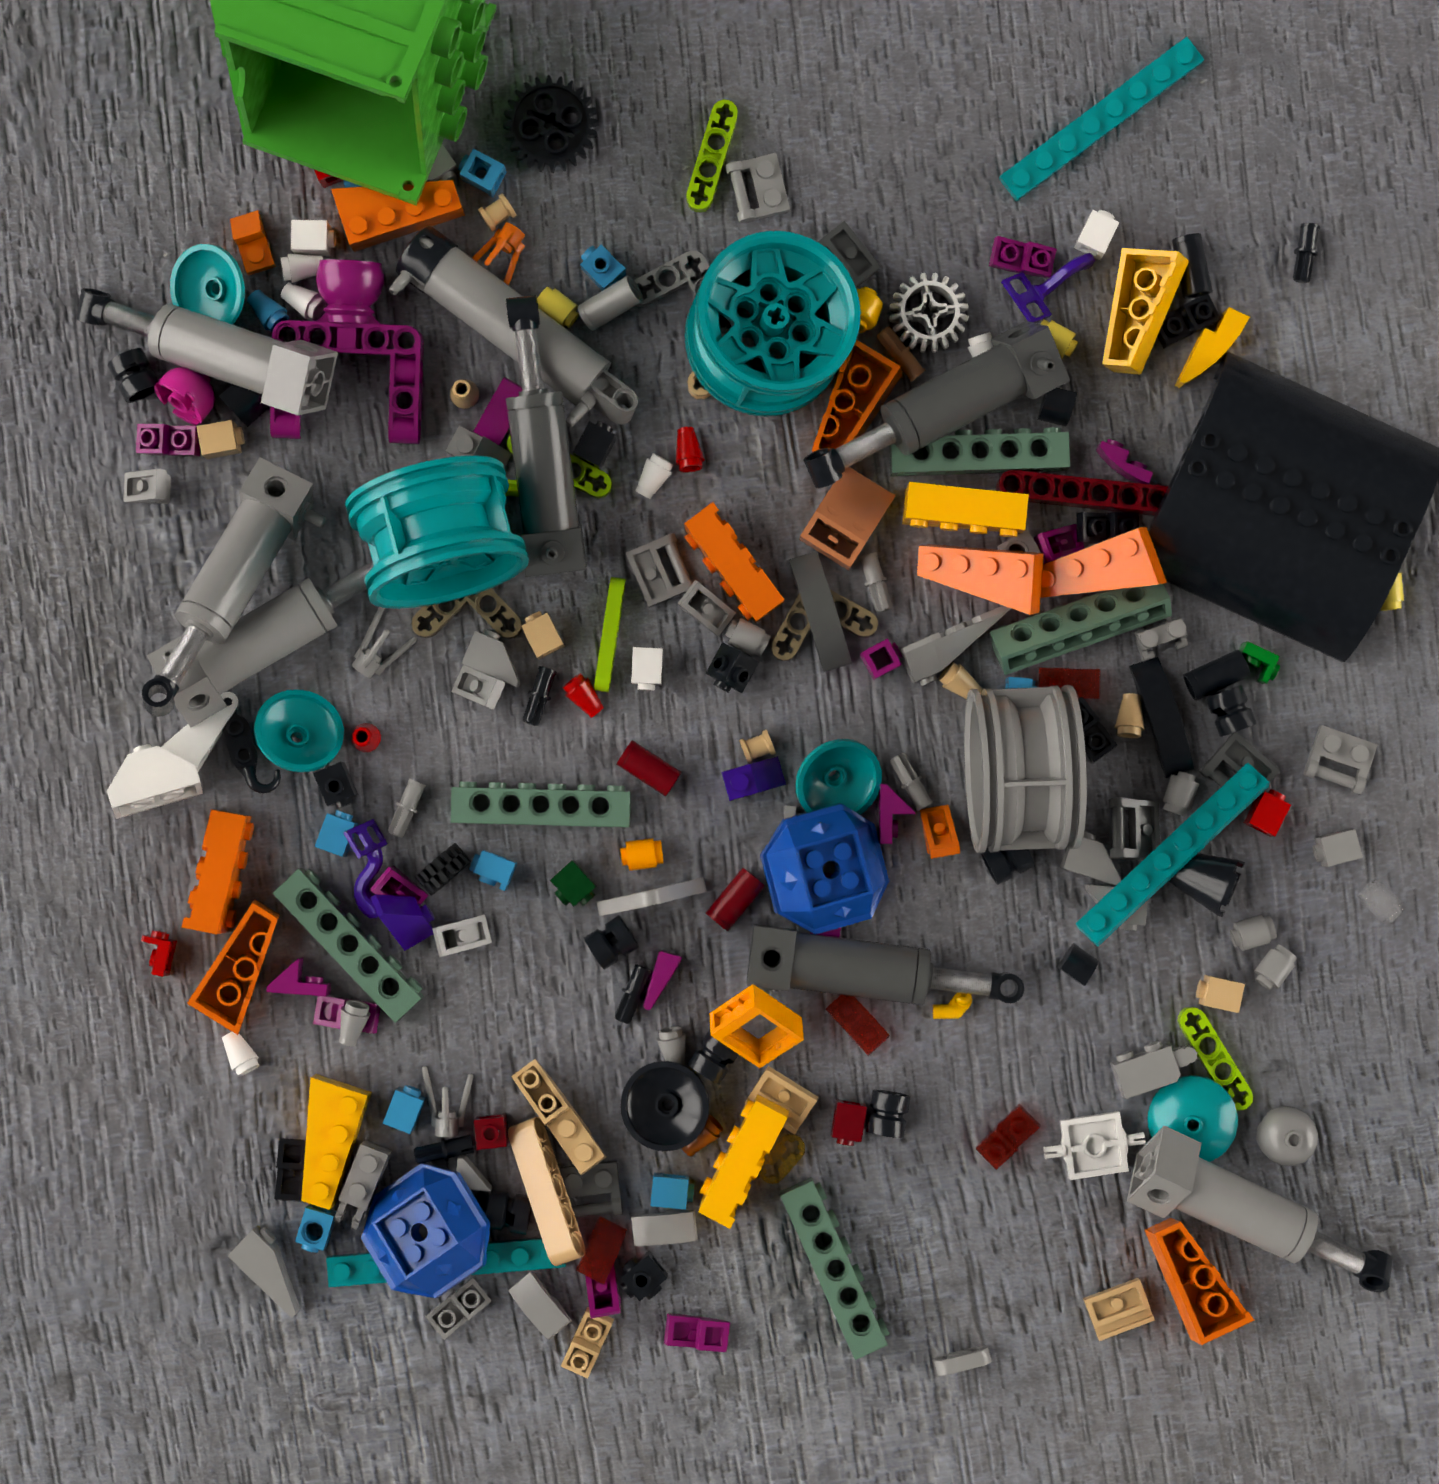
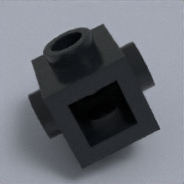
M722 642L705 674L714 678L715 682L713 685L729 693L732 688L743 693L759 662L742 651Z
M648 1251L639 1259L636 1256L632 1257L622 1266L624 1272L621 1273V1280L623 1282L620 1285L630 1298L635 1296L641 1301L644 1297H647L650 1300L662 1289L660 1284L667 1279L668 1273L652 1253ZM643 1275L647 1279L640 1280L638 1276Z

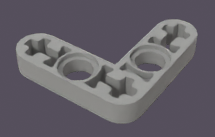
M692 250L635 279L634 281L638 286L646 289L651 286L649 279L654 278L655 286L660 291L655 294L654 288L647 291V298L643 299L636 306H648L686 285L689 286L695 297L704 277L693 283L692 280L697 279L696 274L692 268L687 270L685 267L688 266V259L692 258L694 262L699 260L701 263L698 264V270L701 276H703L710 266L702 253ZM665 271L672 272L676 277L674 284L669 287L661 285L659 282L661 273ZM726 319V322L723 324L719 320L720 331L731 327L729 320Z
M704 877L597 901L596 904L599 916H604L707 892Z

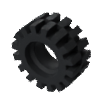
M454 843L428 864L416 876V879L432 896L457 876L471 860Z

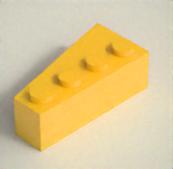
M1122 248L1102 365L1112 372L1142 374L1189 262L1179 251Z
M909 482L905 489L902 524L917 528H928V526L940 527L941 530L945 531L970 529V533L987 534L988 531H997L999 536L1017 537V533H1023L1026 528L1029 494Z
M318 1074L310 1077L301 1201L327 1210H331L335 1206L372 1092Z
M757 1094L754 1101L748 1099L740 1114L744 1117L740 1127L734 1125L727 1138V1142L731 1143L726 1153L720 1151L713 1164V1167L717 1169L713 1178L706 1177L700 1188L699 1193L703 1194L699 1213L731 1229L735 1221L736 1209L738 1205H743L752 1185L750 1183L752 1179L755 1180L762 1169L765 1162L764 1157L766 1153H770L788 1118L789 1110Z

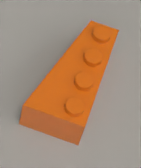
M453 180L426 182L417 206L365 187L331 189L349 245L354 252L420 231L426 226H435L465 216ZM406 184L403 187L406 191H411L414 188L411 184Z
M856 339L852 351L839 369V374L832 389L826 412L823 415L812 447V452L827 447L836 449L863 435L881 409V405L884 404L901 378V366Z
M712 502L684 523L685 531L688 533L684 538L694 551L699 548L704 554L705 558L702 559V562L710 573L717 572L723 581L719 584L729 597L735 595L741 603L737 608L747 621L752 618L757 623L784 603L785 599L763 569L757 567L755 559L746 546L738 542V537L730 524L719 517L717 514L719 509Z
M1147 527L1131 530L1043 564L1041 598L1167 583Z
M934 544L920 545L918 550L917 576L1032 615L1040 612L1044 553Z
M211 809L202 844V850L207 851L206 856L200 857L195 871L199 884L194 886L193 891H190L188 904H190L192 911L190 918L184 917L181 928L212 934L226 933L229 928H233L236 919V911L233 910L235 898L239 899L242 890V881H238L240 870L246 868L248 852H244L246 841L251 840L254 831V823H250L251 816Z
M254 899L187 1004L238 1035L280 914Z
M1169 1218L1144 1230L1192 1341L1203 1345L1254 1321V1318L1246 1311L1239 1298L1228 1287L1221 1274L1210 1263L1203 1250L1181 1221Z

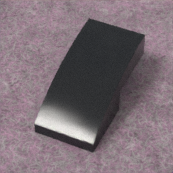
M279 1138L275 1200L303 1202L301 1199L306 1140Z

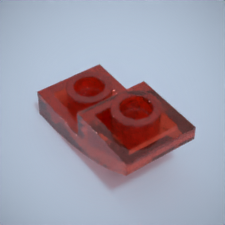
M1039 668V687L1058 686L1061 689L1064 685H1071L1075 689L1078 699L1081 697L1084 699H1100V669Z
M840 995L826 1008L827 1013L847 1032L848 1036L867 1056L872 1054L890 1037L878 1021L853 996Z
M1018 1104L987 1134L975 1149L997 1170L1018 1151V1147L1040 1128V1124L1021 1104Z
M600 1216L587 1241L588 1246L585 1250V1255L582 1257L576 1271L604 1285L619 1253L627 1229Z

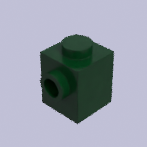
M574 860L569 862L550 880L558 889L554 892L555 895L565 906L569 903L573 907L578 903L584 906L596 895L592 890L597 885Z

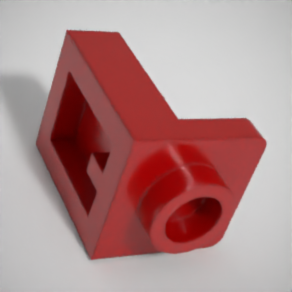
M152 930L151 935H142L141 941L158 945L157 949H153L149 966L153 967L151 974L164 977L170 975L177 940L169 939V933Z

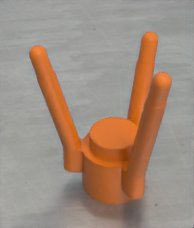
M506 222L502 229H498L494 236L472 258L478 261L495 244V248L484 261V264L489 266L501 250L508 254L513 250L514 253L503 281L509 285L519 256L525 248V245L521 243L525 234L513 224Z

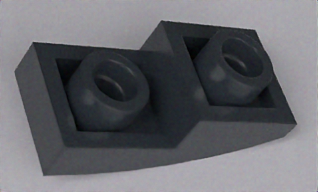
M1207 293L1166 314L1157 336L1163 349L1221 320L1209 294Z
M1076 513L1077 543H1100L1139 528V513Z
M1081 697L1078 701L1083 723L1085 752L1094 764L1116 748L1117 744L1100 723V719L1084 698Z

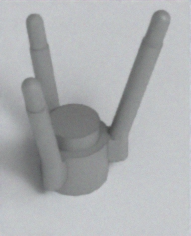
M379 607L375 613L363 642L354 655L356 659L352 663L353 668L371 679L374 673L380 676L387 666L417 642V638L413 637L382 663H379L382 657L377 654V651L389 635V630H384L371 649L367 647L385 609Z
M423 1066L422 1073L431 1113V1126L435 1127V1136H458L459 1127H464V1115L472 1087L473 1074H468L458 1115L456 1116L455 1110H449L447 1087L442 1088V1110H439L437 1114L428 1068Z

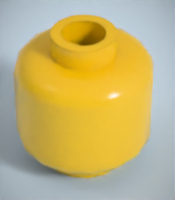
M869 287L857 288L861 311L858 333L873 329L883 309V302L877 296V292Z

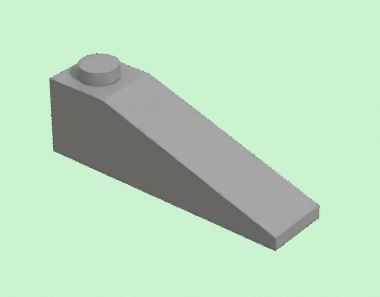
M1000 606L974 617L968 622L959 623L940 634L938 632L903 647L900 650L903 656L901 659L912 684L919 681L920 685L924 686L937 680V673L947 667L1011 608Z

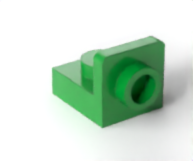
M1243 642L1239 651L1244 656L1247 664L1256 668L1263 665L1257 682L1266 684L1269 680L1273 681L1280 669V665L1277 664L1280 656L1251 642Z

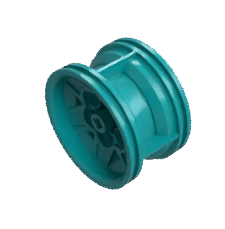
M765 231L751 234L735 241L725 248L708 268L687 315L685 348L695 376L715 399L725 406L744 414L764 417L779 416L805 407L827 388L856 342L860 327L861 311L854 281L843 263L829 249L806 236L786 231ZM750 277L749 287L736 284ZM760 292H769L774 300H764ZM788 304H797L800 307L801 312H792L788 308ZM743 308L748 310L751 317L742 318L737 313V309ZM819 308L823 315V320L815 315ZM719 314L729 320L732 326L723 337L719 327ZM792 333H802L806 341L799 342L795 340ZM741 338H751L754 341L755 346H745L742 343ZM769 350H779L782 353L783 358H773L770 355ZM800 353L818 355L810 364L800 369ZM754 358H760L766 373L754 370L744 363Z
M456 456L425 461L381 475L363 484L348 496L345 501V507L349 515L350 526L359 532V536L363 541L368 543L374 565L364 580L369 600L373 605L382 608L401 609L423 607L457 600L498 586L517 576L528 566L529 557L525 551V542L522 537L511 533L504 508L506 504L505 494L509 489V483L501 461L486 456Z

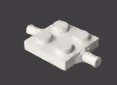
M1114 1111L1061 1119V1145L1043 1147V1151L1045 1152V1160L1063 1157L1067 1165L1069 1180L1128 1172V1147L1145 1145L1146 1140L1144 1139V1132L1126 1135L1122 1128L1120 1112Z

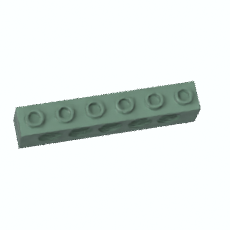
M1059 427L1044 428L1043 433H1032L1030 428L1014 429V434H1002L1001 429L985 430L984 434L973 435L972 430L955 431V435L944 436L925 446L924 448L928 452V458L925 460H917L913 454L905 456L895 444L889 445L890 477L1005 473L1008 470L1058 472L1067 471L1070 468L1069 432H1061ZM1006 443L1012 444L1016 449V455L1011 458L1004 456L1001 452V446ZM1041 443L1045 447V455L1042 457L1035 456L1031 452V444ZM976 444L984 446L987 451L986 457L976 458L972 454V446ZM946 445L955 447L957 457L955 459L945 458L942 454V448Z
M1163 584L1103 591L990 631L992 648L1004 675L1168 618L1172 616L1171 600Z
M459 781V787H452L451 823L630 827L631 792H625V786L607 785V791H595V785H578L577 790H566V784H548V790L536 789V783H518V789H506L507 783L489 782V788H477V782ZM481 794H485L490 800L489 808L483 812L477 810L474 804L476 797ZM510 795H515L520 801V806L515 812H508L504 807V801ZM539 796H545L550 803L548 810L544 813H538L533 806L534 800ZM572 796L579 801V809L573 814H568L563 809V802L566 798ZM599 797L605 798L609 803L608 811L602 815L596 814L592 808L594 800Z
M298 868L272 894L395 1023L398 1022L424 997L420 992L423 987L412 976L407 979L400 971L402 965L391 954L387 957L379 949L382 947L379 940L371 933L366 935L359 928L362 925L360 920L352 912L346 914L339 907L342 903L332 891L329 890L326 893L318 885L321 880L311 869L305 871L303 868ZM309 891L313 892L317 897V904L312 909L306 907L303 902L304 895ZM328 913L334 914L338 920L337 926L333 930L327 929L323 923L324 917ZM347 935H353L357 938L358 947L355 951H349L345 948L344 939ZM368 956H372L378 961L379 966L375 973L368 972L364 967V961ZM387 978L397 980L399 990L396 994H390L385 990L384 983Z
M812 1177L780 1191L783 1204L854 1359L857 1360L887 1346L885 1336L890 1335L883 1318L877 1320L872 1310L877 1308L875 1300L870 1291L864 1293L860 1282L865 1279L858 1264L852 1266L848 1258V1254H851L852 1250L846 1237L839 1238L835 1228L840 1226L833 1209L827 1211L823 1203L827 1196L821 1183L815 1184ZM809 1205L818 1207L820 1210L819 1215L815 1219H806L803 1216L805 1207ZM822 1232L828 1233L832 1237L830 1244L824 1247L817 1245L815 1242L816 1236ZM831 1261H842L844 1263L843 1270L837 1274L831 1273L827 1269ZM846 1287H852L857 1291V1294L853 1300L845 1301L840 1297L841 1291ZM857 1315H866L869 1318V1322L865 1327L857 1328L853 1325V1319Z

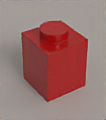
M1270 789L1269 792L1264 791L1253 802L1243 823L1267 836L1275 837L1291 804L1284 801L1285 795L1273 789Z

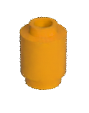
M653 838L626 841V847L620 848L622 866L628 865L629 871L656 868L657 864H664L661 840L654 841Z

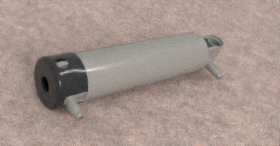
M426 226L421 229L400 256L396 265V273L399 276L389 288V292L392 295H396L410 283L519 363L515 331H512V328L510 329L506 298L522 297V295L459 249L458 245L434 227ZM539 309L540 325L536 332L537 343H539L537 344L539 345L537 349H539L541 360L539 361L541 362L539 366H541L542 381L556 392L562 391L563 397L576 406L566 419V425L573 427L592 407L616 424L628 423L638 405L637 394L608 372L611 365L609 360ZM618 403L624 404L627 409L621 408Z

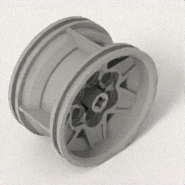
M1064 685L1061 689L1058 686L1010 689L988 688L983 689L981 695L978 689H970L965 707L964 768L968 820L971 839L976 853H984L986 848L990 852L1049 848L1062 850L1067 845L1070 849L1080 848L1086 821L1087 772L1082 716L1078 697L1073 686Z

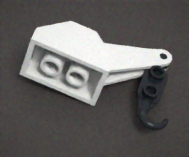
M224 692L221 694L227 705L226 708L193 727L187 724L163 746L151 747V744L141 745L134 748L133 753L127 755L107 790L116 819L203 794L198 772L222 734L224 735L233 765L244 776L250 789L264 794L270 793L277 788L281 780L279 769L274 771V779L269 784H262L257 779V750L247 720L236 712L239 704L238 698L234 693Z

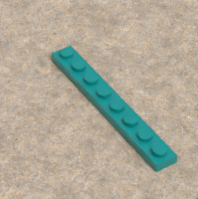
M1185 37L1000 175L999 180L1017 202L1202 64L1205 59L1189 38Z
M1246 763L1076 923V927L1097 947L1101 945L1270 786V782L1253 766Z
M542 1238L488 1242L486 1265L472 1275L566 1267V1263L554 1266L550 1262ZM369 1252L326 1257L328 1287L387 1283Z

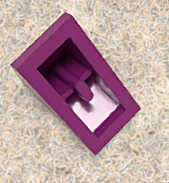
M1076 523L1040 533L1033 538L1040 552L1044 553L1043 564L1085 549L1083 543H1077Z
M389 866L370 889L376 895L415 897L420 905L429 896L395 866Z

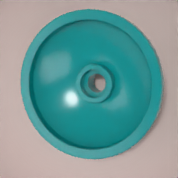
M198 244L188 248L177 259L172 270L170 279L173 305L233 324L241 313L245 299L244 278L238 263L228 251L217 245Z
M286 690L273 695L260 707L254 723V735L261 752L275 765L293 772H311L328 765L337 756L344 739V726L338 711L322 696L306 690ZM297 737L301 742H294L291 738Z
M851 739L832 740L815 748L802 762L796 777L797 798L806 812L841 803L861 815L871 806L879 793L880 784L882 783V770L877 757L866 745ZM836 770L833 776H829L830 772Z
M1188 1075L1179 1077L1177 1082L1161 1087L1156 1092L1148 1110V1128L1151 1137L1163 1126H1167L1201 1142L1199 1157L1210 1162L1225 1153L1233 1143L1238 1128V1114L1232 1097L1220 1084L1206 1077ZM1190 1120H1196L1199 1126L1191 1129L1187 1123Z

